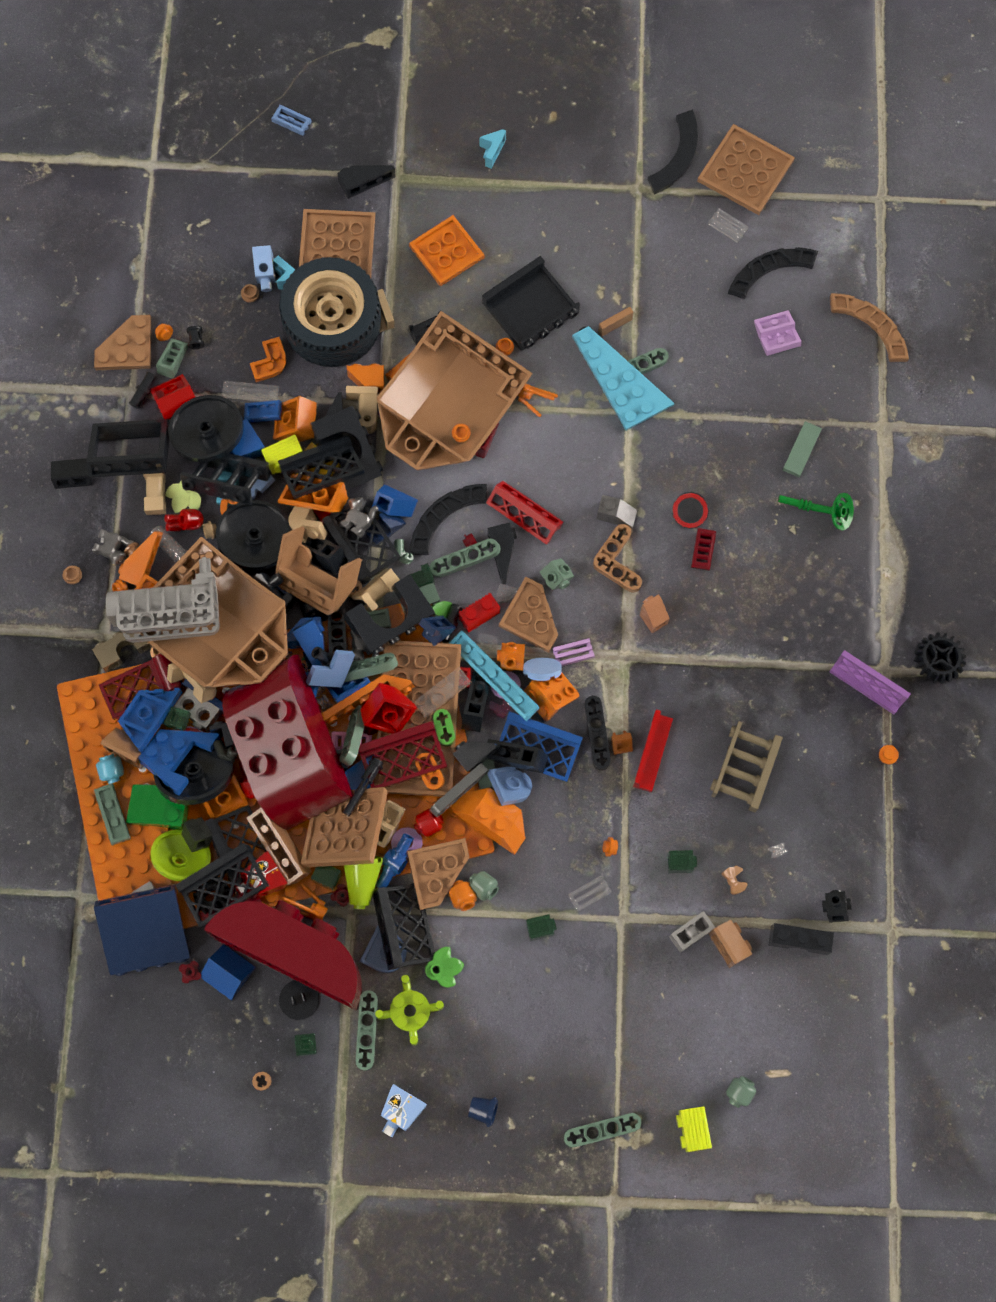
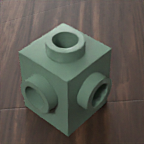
M562 558L551 561L540 571L546 584L552 590L565 589L570 585L569 581L574 577L570 567Z

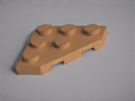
M132 315L95 350V370L150 369L151 316Z
M525 577L501 619L499 627L549 653L558 638V632L555 628L543 585Z
M465 838L407 851L420 910L440 906L447 892L470 858Z

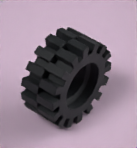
M211 880L208 882L206 891L216 890L218 881ZM222 882L220 894L229 896L230 888L227 883ZM195 890L196 893H193V897L195 898V903H198L201 892ZM205 893L202 905L211 907L213 901H207L206 896L208 893ZM218 896L215 908H224L228 898ZM201 907V911L204 914L210 913V909Z

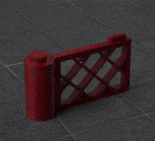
M160 653L154 656L152 660L99 684L112 718L119 720L131 703L130 700L133 693H138V690L135 688L139 679L148 682L145 690H149L151 684H154L164 691H174L175 688H180L182 691L184 688L182 680L170 683L167 680L168 665L172 664V662ZM148 667L152 671L149 680L140 677L143 669ZM128 676L135 677L132 688L123 685L125 678ZM111 684L118 686L114 696L107 694L105 687ZM121 688L130 690L127 700L117 698ZM116 700L125 703L123 710L115 713L113 708Z

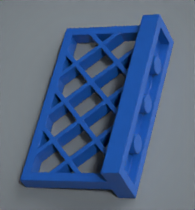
M509 711L499 741L503 742L506 736L508 740L505 742L512 743L511 741L522 737L525 745L528 746L524 735L530 732L535 733L539 741L529 746L532 747L540 743L547 755L559 750L563 759L552 765L548 756L550 766L544 769L543 774L567 782L583 737L532 719L525 721L520 715ZM509 724L517 727L520 735L510 739L507 734ZM552 739L557 748L546 752L542 742ZM566 745L574 747L573 755L565 759L560 748ZM564 762L567 767L565 777L558 775L554 766ZM550 768H552V770H553L554 773H552V772H550V771H547V770L550 769Z

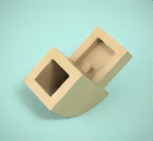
M294 506L289 516V525L292 530L301 526L305 527L302 542L305 543L308 537L325 540L327 532L322 522L317 521L313 510Z
M390 800L385 804L377 845L383 848L392 839L406 810Z

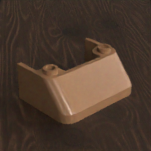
M301 526L283 534L275 574L279 573L284 582L278 587L324 614L330 615L336 612L357 584L362 559L357 558L341 566L337 579L311 564V551L302 545L305 527Z

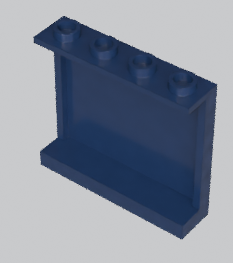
M175 884L95 901L94 911L110 975L122 976L127 974L128 971L136 970L140 972L151 966L163 967L170 962L182 963L190 958L191 949L188 948Z

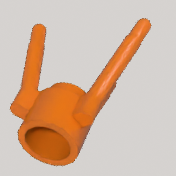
M525 384L518 394V401L527 406L538 417H541V414L526 399L530 400L532 395L536 394L546 399L554 400L558 395Z
M301 884V887L317 904L313 902L312 906L308 908L286 897L282 898L283 901L304 910H300V914L312 920L315 918L322 920L328 910L324 906L326 902L319 899L305 884Z

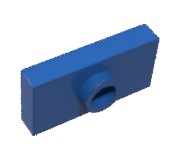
M274 400L245 403L244 420L247 419L249 423L281 420L282 402Z

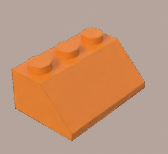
M292 474V475H291V478H295V479H296V477H297L298 475H297V474ZM302 476L301 480L308 482L310 477ZM315 478L312 483L318 484L322 480ZM343 482L297 499L293 498L288 485H286L278 499V503L325 512H341L348 500V496ZM297 484L294 490L295 492L302 490L305 486Z

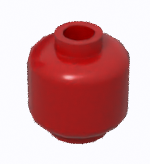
M431 808L419 813L415 817L416 823L414 828L419 835L423 834L425 837H430L443 828L444 819L442 815L436 817L430 812Z

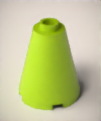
M375 856L373 864L344 865L349 902L351 905H354V909H366V906L370 905L382 866V857Z

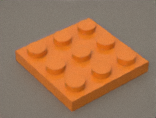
M454 215L409 243V247L440 287L485 258L484 253Z

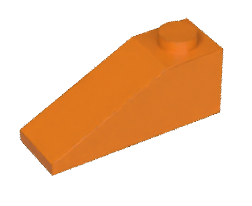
M154 531L121 564L118 572L120 580L137 586L145 574H150L163 532Z

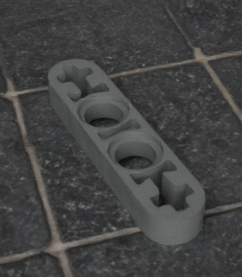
M482 763L479 764L431 807L430 812L439 817L479 782L489 770Z

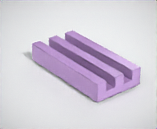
M590 638L552 649L555 660L559 661L562 666L595 657L592 645L590 644ZM587 645V647L558 654L560 651ZM586 651L589 652V654L566 659L563 661H560L559 659Z

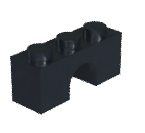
M774 923L770 928L768 946L786 949L800 948L811 953L829 955L832 953L834 933Z

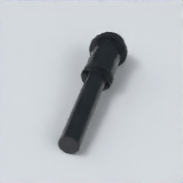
M373 758L369 760V766L363 776H361V783L343 811L346 816L350 817L368 785L373 783L379 770L383 769V762L379 759Z

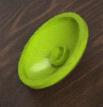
M170 830L155 839L151 847L150 858L154 868L161 875L181 882L210 864L211 853L209 847L191 852L181 835L182 830Z

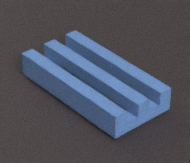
M279 105L271 118L272 122L304 136L305 130L307 131L308 125L311 124L310 118L282 105ZM294 118H296V119H298V120H300V121H303V122H305V123L303 124V123H301V122H299V121H296V120H294Z

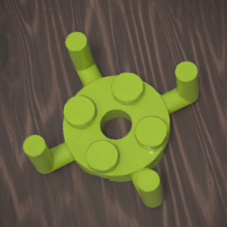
M403 975L401 977L403 992L394 997L390 1010H377L375 1016L379 1020L391 1018L398 1028L409 1032L410 1043L417 1045V1030L427 1023L430 1012L443 1010L444 1003L437 1001L436 1003L429 1004L423 994L411 990L409 976ZM408 1005L416 1008V1013L412 1017H408L404 1013Z

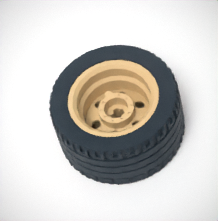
M318 258L304 263L297 270H294L283 285L279 301L280 317L289 345L301 358H305L306 361L318 366L339 367L361 359L374 346L380 333L379 329H381L379 296L376 285L370 279V275L366 274V271L362 270L360 266L342 258ZM337 296H342L343 299L340 300Z

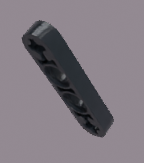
M592 695L585 700V716L593 765L596 769L603 771L610 765V751L602 702L599 697ZM591 701H594L595 704H598L595 708L596 714L589 716L593 711L592 707L588 705ZM599 719L601 727L593 728L590 724L591 720ZM600 737L604 740V745L596 747L593 740ZM606 750V752H602V756L607 761L604 763V766H601L599 762L597 763L600 757L599 752Z

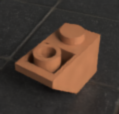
M659 594L655 597L649 596L646 598L641 607L640 617L651 633H654L667 625L670 618Z

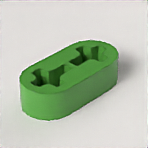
M439 709L433 715L437 737L442 746H451L455 742L451 715L447 710ZM440 714L448 717L445 719V726H442L441 721L437 720L440 718ZM446 729L448 735H452L448 742L445 739H441L444 736L443 730Z

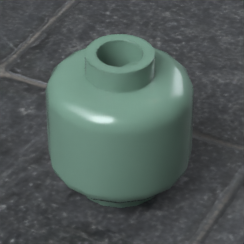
M485 871L477 874L474 873L469 879L470 887L476 893L477 898L482 901L491 900L498 892L497 880Z
M744 1076L733 1078L726 1091V1095L730 1098L729 1103L737 1108L749 1106L756 1094L755 1083Z

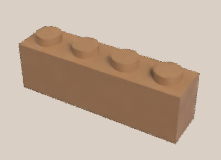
M259 808L247 817L250 825L265 849L269 852L288 885L298 883L312 873L309 867H303L300 864L302 855L287 831L275 824L262 808Z

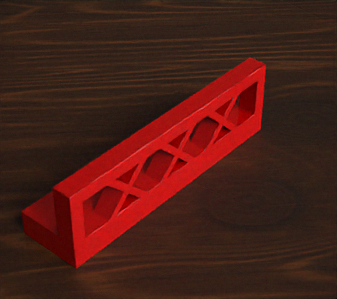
M504 481L495 486L486 502L546 545L549 544L555 532L564 523ZM496 494L502 497L504 504L498 505L493 501ZM514 505L517 507L519 515L514 516L511 514L509 506ZM530 516L533 518L534 525H527L524 517ZM544 526L550 530L547 538L541 534L539 527Z
M657 709L652 719L633 785L635 788L651 793L673 718L661 715V711Z

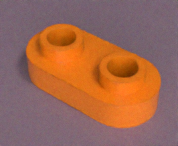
M421 753L417 758L425 761L429 753ZM431 755L429 758V764L437 766L438 764L436 763L434 757ZM415 761L417 770L421 771L423 764ZM440 769L421 776L425 785L430 790L441 789L445 782ZM433 778H438L436 784L431 783Z

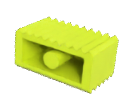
M294 434L261 449L266 462L269 463L270 471L272 474L281 473L278 464L279 460L301 453L303 449Z
M705 1107L680 1110L679 1115H676L678 1128L682 1127L683 1136H680L682 1149L685 1148L686 1152L712 1148Z

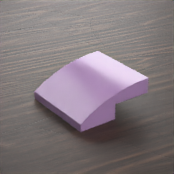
M789 310L754 320L759 339L767 356L801 346V339L795 330V322Z

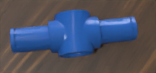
M404 833L396 848L390 849L384 855L382 862L383 871L376 882L378 888H387L393 876L399 875L404 870L408 862L406 852L414 840L412 836Z

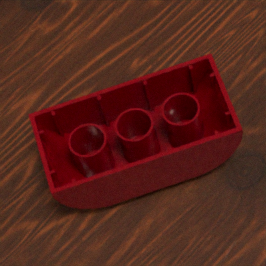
M292 655L281 661L262 683L236 685L227 690L223 696L225 721L252 792L266 815L285 830H289L351 799L353 796L312 688L306 683L307 675L299 655Z
M278 900L275 908L261 902L246 901L230 905L221 910L205 927L204 930L215 940L357 1011L362 994L360 972L349 951L337 940L339 933L336 932L337 928L327 922L315 918L310 927L301 922L304 915L300 914L298 908L282 900Z

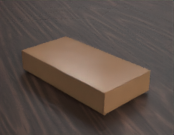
M628 307L599 323L598 332L601 337L631 321L634 313L632 308Z

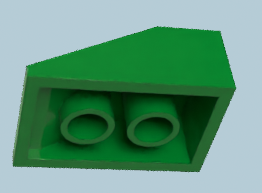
M133 784L126 824L150 825L182 830L184 823L187 821L189 805L169 801L161 795L156 785Z

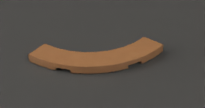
M831 293V313L850 315L865 322L882 339L887 349L889 362H908L909 357L905 341L897 330L895 323L882 310L867 301L864 302L856 299L854 296Z

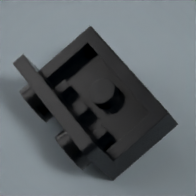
M225 721L215 722L213 726L209 727L210 732L219 734L220 738L224 737L226 748L232 747L233 750L235 744Z

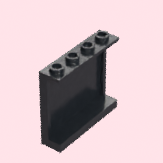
M541 256L482 295V304L521 351L531 348L540 338H546L550 331L555 328L559 329L569 318H575L580 310V303L577 302L575 304L546 269L544 266L545 260Z

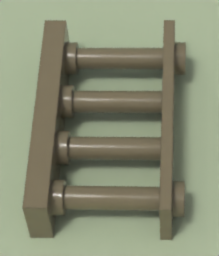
M738 721L737 725L732 726L729 737H732L719 776L717 780L713 779L710 790L713 791L711 797L715 798L718 791L747 801V804H750L748 810L756 813L783 737L775 735L772 740H765L741 731L742 722ZM740 738L765 747V750L768 751L767 757L760 758L735 749L736 739ZM732 755L759 765V768H762L761 774L754 776L727 766L730 756ZM724 773L753 783V786H756L754 793L748 794L721 784Z

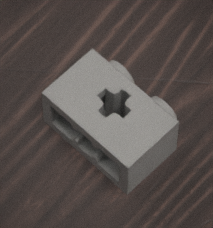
M703 911L674 931L669 938L681 953L710 933L715 926Z

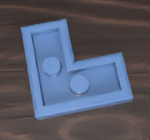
M336 650L329 666L312 665L306 683L311 686L342 687L355 654L353 651Z

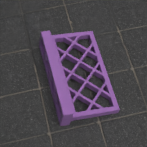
M845 650L830 670L831 674L892 714H895L910 696L909 692Z

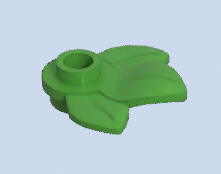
M443 947L438 949L433 955V960L427 963L425 974L429 979L437 980L443 987H453L456 985L454 976L462 971L464 963L457 958H451L450 947ZM434 966L438 968L437 974L433 972Z

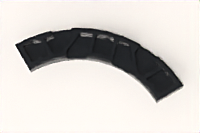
M693 109L676 115L680 142L672 160L663 169L648 176L647 180L654 194L672 186L675 181L684 175L694 158L698 143V126Z
M795 247V249L781 248L764 253L750 261L736 275L728 294L745 299L750 288L759 278L779 268L804 267L813 269L818 251Z
M487 484L464 486L436 500L422 515L413 532L410 553L413 555H429V547L433 535L439 525L449 515L466 506L486 504Z

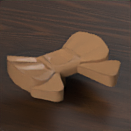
M738 866L729 867L722 872V876L727 879L731 887L732 895L743 892L748 885L745 882L737 881L736 876L743 871Z

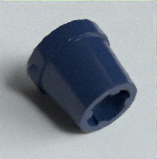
M473 1097L468 1117L485 1123L487 1127L492 1126L497 1113L498 1100L496 1097L492 1099Z

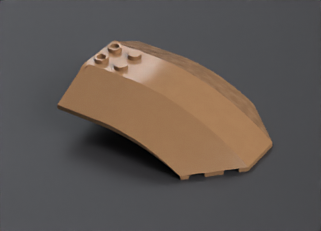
M440 311L403 365L377 396L386 450L415 470L470 461L533 373ZM465 424L469 427L471 433L467 441L457 442L454 440L452 429L455 425Z
M200 537L153 588L192 584L191 580L196 579L195 574L199 573V559H202V557L210 558L211 572L215 575L218 593L219 631L211 636L146 642L205 688L262 683L288 655L285 600H282L262 586L203 537ZM212 623L205 627H208L209 630H212V627L215 625H213ZM196 627L185 628V630L188 632H192L195 630ZM162 630L169 631L170 634L173 633V630ZM157 631L146 632V633H147V635L152 636V635L156 634Z

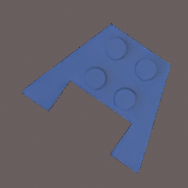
M160 729L138 759L152 774L157 775L167 787L169 786L173 789L176 795H180L189 783L187 777L174 773L193 746L212 752L214 749L213 743L221 738L217 733Z

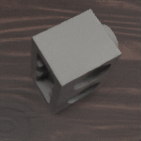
M190 688L185 691L174 706L178 711L177 715L185 721L190 719L194 722L192 725L201 731L204 729L209 732V727L213 726L222 715L221 710L209 701L201 704ZM187 703H194V707L191 710L185 709ZM209 713L210 717L208 720H200L202 714Z

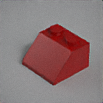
M183 374L150 389L164 419H171L175 411L182 404L195 398L191 386Z
M379 682L360 711L364 726L394 734L404 728L416 711L417 706L396 687Z

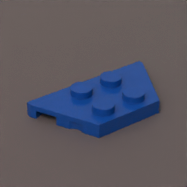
M175 688L174 691H164L163 689H155L153 691L139 690L118 720L120 726L139 752L142 753L182 695L180 688Z

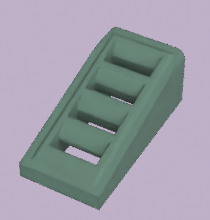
M171 338L156 364L157 373L173 379L181 365L188 348V343Z

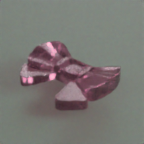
M502 698L503 704L501 706L490 701L489 709L493 710L498 717L506 718V713L512 707Z

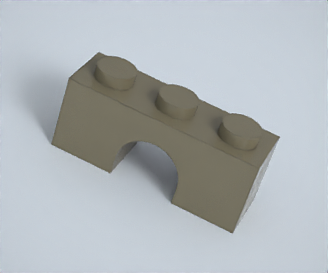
M119 631L108 641L99 642L92 650L104 671L110 672L123 664L120 659V651L123 647L127 645L135 646L139 653L142 654L151 649L152 646L148 642H128L124 638L123 632ZM130 633V637H134L135 633Z

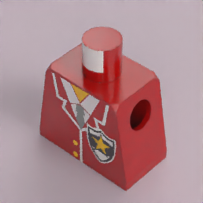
M265 852L256 861L270 886L254 895L255 899L280 891L287 885V881L269 852ZM251 865L244 869V871L250 872ZM241 874V878L244 881L240 883L241 885L246 886L249 874ZM253 875L249 887L257 888L263 883L258 876ZM235 886L238 894L242 897L245 888Z

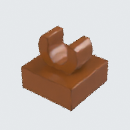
M624 730L623 734L616 735L615 732L612 734V750L614 755L633 751L631 733H627Z

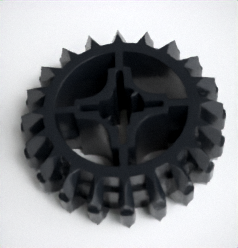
M939 632L935 634V637L933 634H929L928 639L924 637L921 640L922 643L917 644L918 649L914 651V654L917 655L914 661L919 662L915 666L916 669H922L920 675L925 673L927 675L926 680L932 677L933 683H936L938 679L941 684L945 680L951 682L952 678L957 679L959 677L958 673L961 674L964 671L962 667L966 665V662L963 661L966 655L961 654L965 650L964 647H958L960 641L955 643L953 641L954 636L948 639L947 633H944L942 637ZM935 645L946 647V649H940L938 646ZM927 650L929 651V655L931 657L930 663H928L926 659ZM950 653H952L954 658L953 666L951 665L952 662L949 659ZM946 654V655L943 657V659H940V660H938V661L935 662V660L937 659V657H940V656ZM934 667H939L945 671H938Z

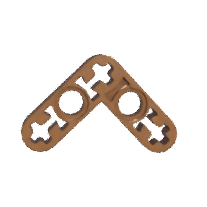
M620 524L614 529L596 554L593 566L596 571L625 590L635 593L641 588V577L615 560L631 536L630 527L626 524ZM623 530H625L626 536L623 535L620 538V541H618L617 538L619 537V531L622 532ZM615 544L617 551L609 552L607 546ZM602 559H604L605 565L599 566V561H602ZM612 564L609 572H607V568ZM620 569L623 575L621 577H614L612 571ZM626 574H628L627 579H625V582H623ZM636 580V585L631 587L630 581Z

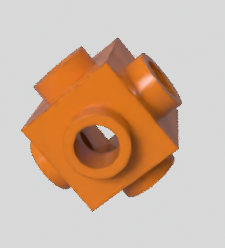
M514 642L502 643L501 650H497V661L500 662V668L507 671H523L525 644H516Z

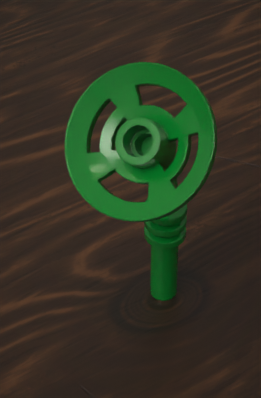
M848 493L837 495L832 507L814 504L812 501L803 500L802 498L798 500L783 495L778 497V502L796 506L800 510L802 508V510L805 511L806 509L808 512L812 510L831 514L833 524L838 530H846L853 519L854 505Z

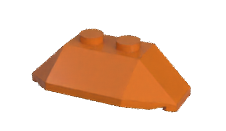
M490 787L466 792L450 809L513 855L516 854L525 840L522 810L514 804L501 806L496 792Z

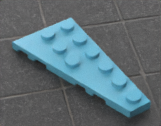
M589 326L572 335L626 431L674 406L675 403Z

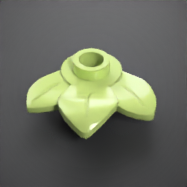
M181 481L179 484L170 485L166 491L165 496L173 498L172 508L175 513L186 509L187 506L190 509L199 510L201 496L198 492L183 489Z

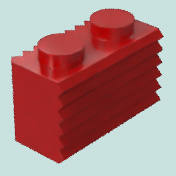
M488 593V595L475 601L466 609L459 611V620L469 633L500 613V606L493 595Z

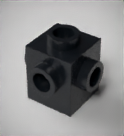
M833 890L830 893H825L826 900H822L823 912H827L829 923L849 921L848 910H852L851 899L847 898L845 891Z

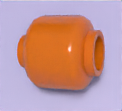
M458 880L453 883L449 890V897L456 909L467 911L475 906L477 895L470 887V882Z

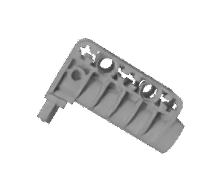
M206 557L199 559V573L195 574L196 579L191 580L192 584L107 592V618L113 627H118L123 632L124 638L131 643L215 635L219 631L220 623L216 578L214 573L211 572V559ZM212 623L213 625H215L212 627V630H209L208 627H205ZM196 627L195 630L192 632H188L185 630V628ZM162 630H173V633L170 634L169 631ZM157 631L156 634H154V635H152V636H149V635H147V633H146V632ZM135 633L134 637H130L129 634Z

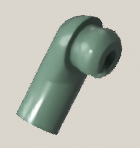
M394 540V547L401 556L399 561L403 564H410L414 557L412 553L409 554L404 550V540Z

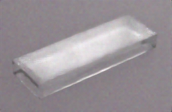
M224 381L222 397L230 401L254 403L278 400L279 386Z
M458 667L413 703L421 714L427 718L431 713L471 684V681Z

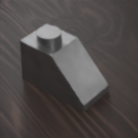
M602 495L596 519L617 525L626 524L633 528L637 510L621 499Z

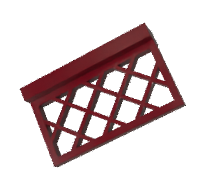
M433 721L360 744L358 750L365 771L369 766L366 758L371 756L392 764L388 774L379 770L378 773L386 778L382 784L376 786L373 782L370 784L371 788H387L435 772L436 770L447 768ZM433 736L435 743L432 749L422 745L424 739ZM411 743L417 746L413 756L403 751L407 744ZM420 748L430 752L426 761L415 757ZM394 750L398 752L394 762L384 757L387 751ZM401 754L411 758L406 768L397 764ZM434 754L440 757L442 764L437 766L429 764L430 756ZM413 760L423 764L421 771L414 772L409 769ZM395 766L404 770L402 777L395 778L390 776Z

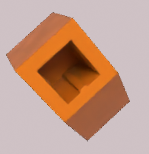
M352 364L347 366L348 377L356 385L378 387V393H381L385 388L384 365L370 364L362 366L361 364Z

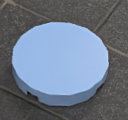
M534 658L526 661L523 667L524 675H528V678L537 681H548L553 676L557 678L562 672V664L552 658Z

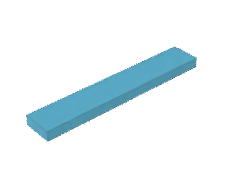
M461 630L448 643L461 644V657L525 721H528L540 708L464 631Z

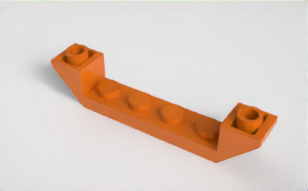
M383 674L321 714L326 725L334 724L341 715L350 714L355 710L354 707L360 703L361 705L365 704L379 682L396 687L405 696L410 694L415 686L411 680Z

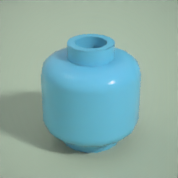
M114 754L101 757L99 762L96 763L100 780L108 781V784L120 781L119 777L124 774L121 759L118 756H114Z

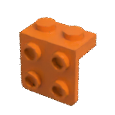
M562 672L559 677H550L548 681L532 680L524 690L540 707L537 712L545 722L549 721L559 709L579 697L577 690Z

